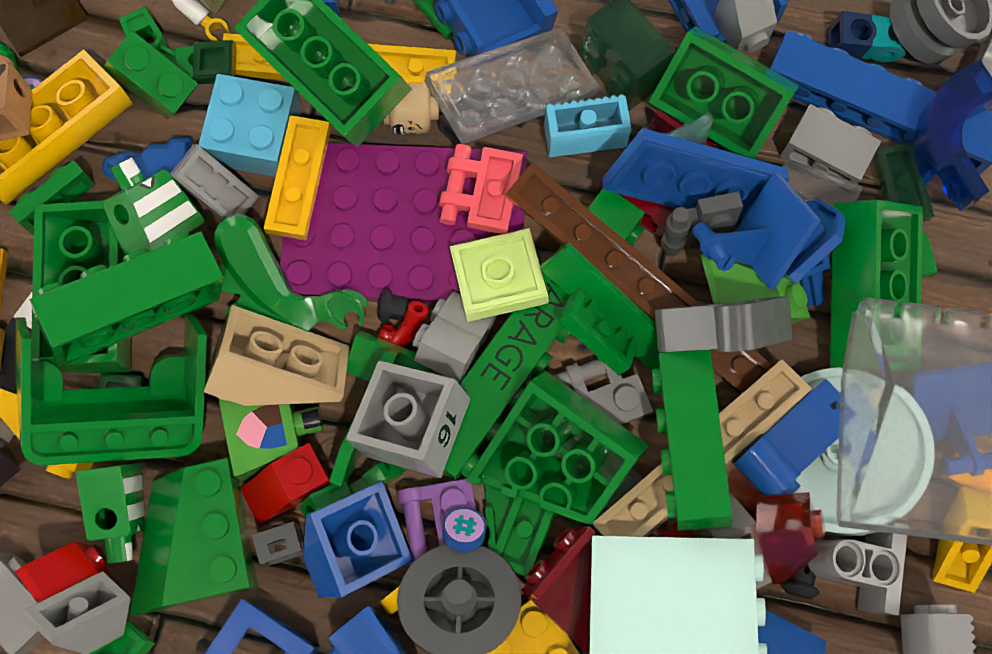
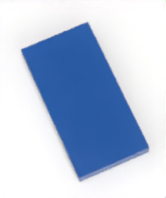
M642 128L604 175L602 181L603 190L672 208H694L699 199L739 192L743 204L737 224L740 225L773 172L780 174L786 181L789 180L788 170L785 167Z

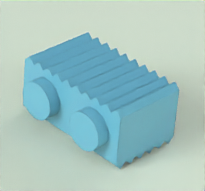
M620 94L618 98L612 95L610 99L606 96L602 100L597 97L594 101L589 98L586 102L581 99L579 103L574 100L571 104L565 101L563 105L557 102L555 106L549 103L546 107L544 120L549 157L627 147L631 123L626 97Z

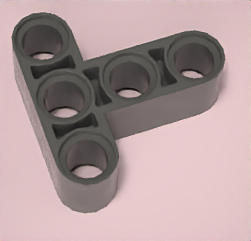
M789 296L654 309L658 352L717 349L718 352H736L758 349L793 339Z

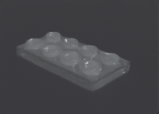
M561 27L428 71L424 80L461 144L545 115L546 107L549 103L553 106L557 102L563 105L565 101L571 104L573 100L578 103L581 99L586 100L595 97L600 88Z

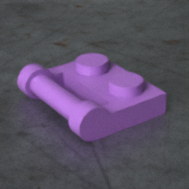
M466 479L408 488L396 492L398 505H403L410 553L413 560L411 563H408V566L410 567L420 556L428 552L419 502L432 500L439 546L445 545L446 543L442 537L445 516L450 511L461 507L476 510L472 484L467 482Z

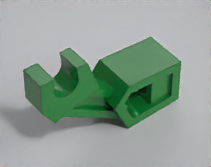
M145 6L118 19L126 37L132 30L144 40L154 36L155 42L149 44L193 79L194 45L174 48L175 51L170 49Z
M381 462L351 485L346 479L341 487L332 484L309 495L299 508L306 518L307 514L378 481H383L384 485L389 484L403 475L408 469Z

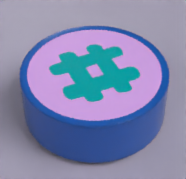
M461 507L450 511L445 516L442 537L451 549L459 552H470L480 547L483 543L486 522L479 512L471 508Z

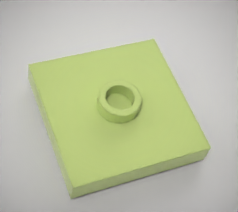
M529 228L450 246L467 322L549 303L548 293Z

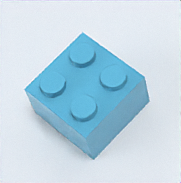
M217 74L198 145L225 168L276 177L290 115L300 117L302 109L296 89L284 85Z

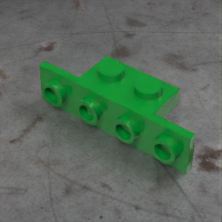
M570 243L541 264L540 270L569 295L559 323L572 336L576 337L591 350L601 362L605 363L618 376L630 369L634 356L650 370L659 368L658 353L665 352H658L655 322Z

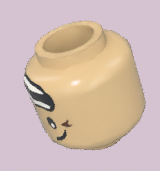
M408 83L412 90L383 120L384 125H390L393 133L397 135L426 134L430 131L432 120H439L438 96H431L430 88L426 83Z

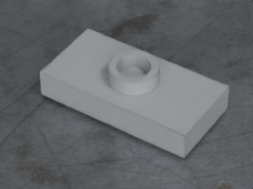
M197 144L192 145L170 173L180 186L222 220L233 215H245L259 197Z

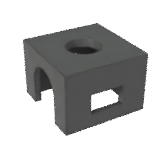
M295 522L252 535L260 565L270 566L303 555L304 539L300 525ZM286 543L287 549L276 552L275 546Z

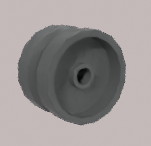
M892 0L890 2V19L893 30L901 45L914 58L925 64L938 65L960 52L962 48L965 49L989 35L992 29L991 0Z

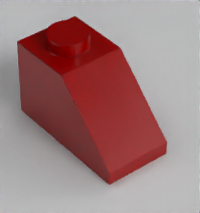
M307 443L268 465L240 490L258 525L261 527L298 507L309 495L333 483L329 482L330 476L317 451L310 443Z
M77 541L27 563L15 571L37 603L102 571L111 580L113 579L106 569L110 563H107L106 555L95 544L90 546Z

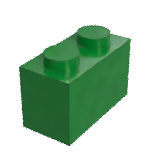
M133 30L103 66V69L167 120L175 114L198 85L195 80Z

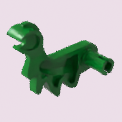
M238 214L229 216L219 223L215 230L214 241L223 262L219 266L224 277L221 291L241 296L232 305L305 331H309L320 321H327L345 331L348 327V324L345 322V315L348 312L357 313L359 316V327L362 326L366 317V307L369 306L368 300L363 294L352 289H342L320 296H302L290 288L261 228L255 220L246 215ZM231 306L226 309V315H228Z

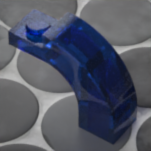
M981 60L958 71L938 90L923 109L914 134V154L923 181L926 184L939 177L942 181L945 195L950 201L955 202L959 211L974 205L990 192L968 157L962 141V129L965 120L987 110L992 105V77Z

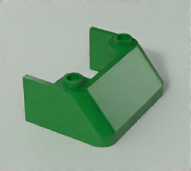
M194 314L185 315L184 354H168L158 358L152 364L149 372V386L63 390L62 374L54 362L43 358L31 359V338L26 318L16 317V386L20 444L25 458L36 465H59L181 457L194 452L201 444L203 437V391L205 387L207 334Z

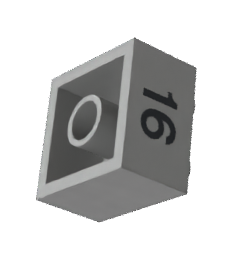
M378 360L346 440L365 457L441 478L471 399L455 379Z

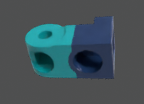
M842 11L828 28V47L845 50L851 57L861 59L872 58L878 62H892L903 58L906 54V49L901 45L893 30L890 17Z

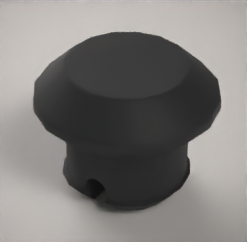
M390 289L384 290L378 299L377 318L384 325L389 322V319L403 321L409 306V300L406 296L392 295Z
M794 564L790 567L789 581L781 583L782 588L787 594L803 599H813L819 595L820 591L814 587L816 575H814L809 567L804 568V565Z

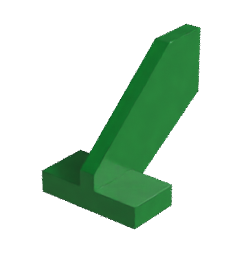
M359 331L355 335L349 353L346 373L370 382L378 360L432 373L433 370L414 361L417 352ZM349 430L339 449L329 480L330 483L340 487L356 468L362 454L346 440Z

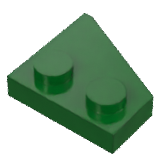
M485 485L487 507L485 508L489 533L488 549L502 557L514 573L526 577L529 570L538 562L556 513L541 508V504L519 496L512 498L501 494L499 489Z

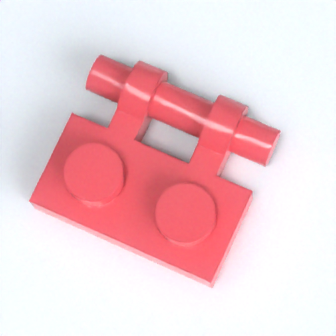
M457 144L454 157L449 159L446 170L450 175L447 189L441 193L439 206L442 207L439 221L447 225H455L458 211L469 212L468 228L499 234L508 233L514 204L504 195L520 176L523 154L483 147L481 161L470 160L472 150L470 146ZM465 178H477L473 195L462 193Z

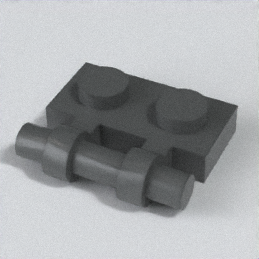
M739 192L699 199L694 208H676L666 220V231L663 233L661 246L665 255L675 257L684 249L686 244H690L691 250L700 248V242L692 234L693 228L698 223H708L711 230L717 234L734 232L743 208Z

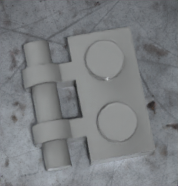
M599 359L580 366L577 363L564 367V372L554 375L556 379L571 387L574 392L620 425L630 423L653 413L638 374L622 379L621 375L618 376ZM604 374L608 385L588 392L584 381Z

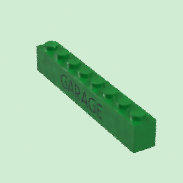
M602 189L588 208L632 247H634L645 228L640 226L645 212L617 193ZM561 245L557 252L561 250L564 246ZM543 272L542 276L548 293L549 303L513 311L460 383V386L471 400L443 470V473L453 481L458 480L461 474L468 478L481 458L477 452L486 440L488 442L492 441L503 424L502 417L509 407H514L525 390V385L533 374L537 376L542 374L551 363L553 356L549 352L557 341L564 344L571 335L559 323L569 295Z

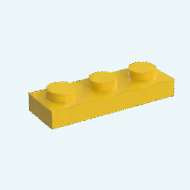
M290 115L264 225L266 234L307 240L331 132L329 122Z

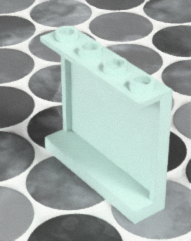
M592 536L590 654H767V644L758 643V626H765L766 611L765 599L756 598V582H763L764 569L763 555L755 554L754 539Z

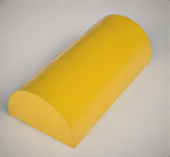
M84 49L32 89L29 134L0 141V200L5 205H8L133 105L122 87Z

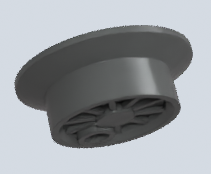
M445 544L424 553L409 567L398 591V613L408 637L419 648L429 654H488L500 646L513 631L520 614L521 591L515 573L509 564L497 553L483 546L470 552H459Z

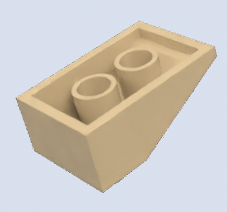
M232 305L216 342L203 392L216 396L221 400L235 402L244 406L341 402L344 396L349 346Z

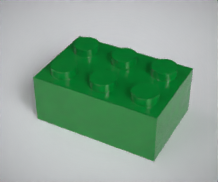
M695 26L687 32L651 96L649 103L732 152L754 159L799 85Z

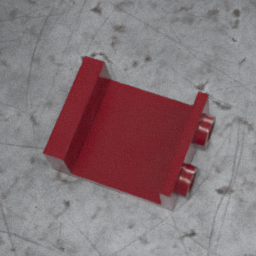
M575 526L574 529L572 527L567 528L558 536L554 542L556 550L546 561L543 559L538 561L529 570L525 577L528 582L521 591L586 654H590L592 536L596 532L589 526Z

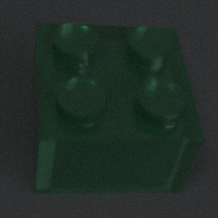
M612 0L586 19L580 61L590 75H597L605 84L606 92L610 98L612 95L617 98L620 94L624 95L628 111H630L654 93L673 59L675 49L630 0Z

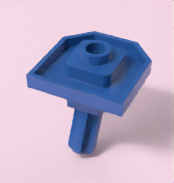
M815 199L805 203L821 221L783 276L794 284L800 281L807 295V306H819L826 297L822 271L830 268L828 254L842 242L846 219L839 210L819 199Z

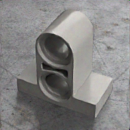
M891 525L883 530L867 534L865 543L856 540H817L809 547L807 553L808 566L814 575L820 578L859 586L857 610L899 616L908 529Z

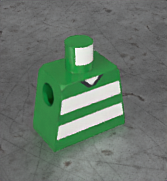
M132 157L109 168L122 190L104 200L103 207L124 256L138 249L146 248L150 252L165 246L164 242L170 237L183 232L189 233L205 222L202 215L168 171L162 169L143 177Z
M141 462L76 471L87 540L104 539L107 563L133 560L131 535L144 531L146 523ZM114 512L117 516V521L114 519Z

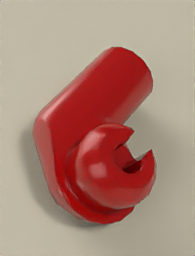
M412 301L409 303L399 328L396 329L391 324H386L381 329L378 338L404 347L415 338L425 321L428 307L423 302Z

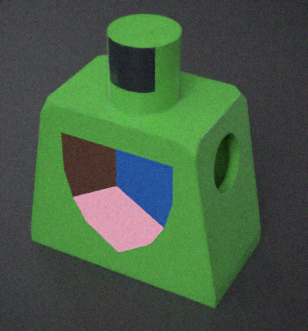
M219 399L233 476L241 481L257 476L274 461L302 447L301 436L324 431L318 406L295 411L294 404L244 406Z

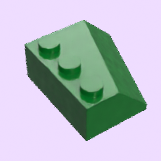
M545 371L529 382L466 481L476 485L485 484L501 490V494L512 498L522 497L541 504L543 509L591 525L649 445Z
M228 458L184 467L152 482L130 617L258 589L243 497L240 490V480L233 476L231 461Z

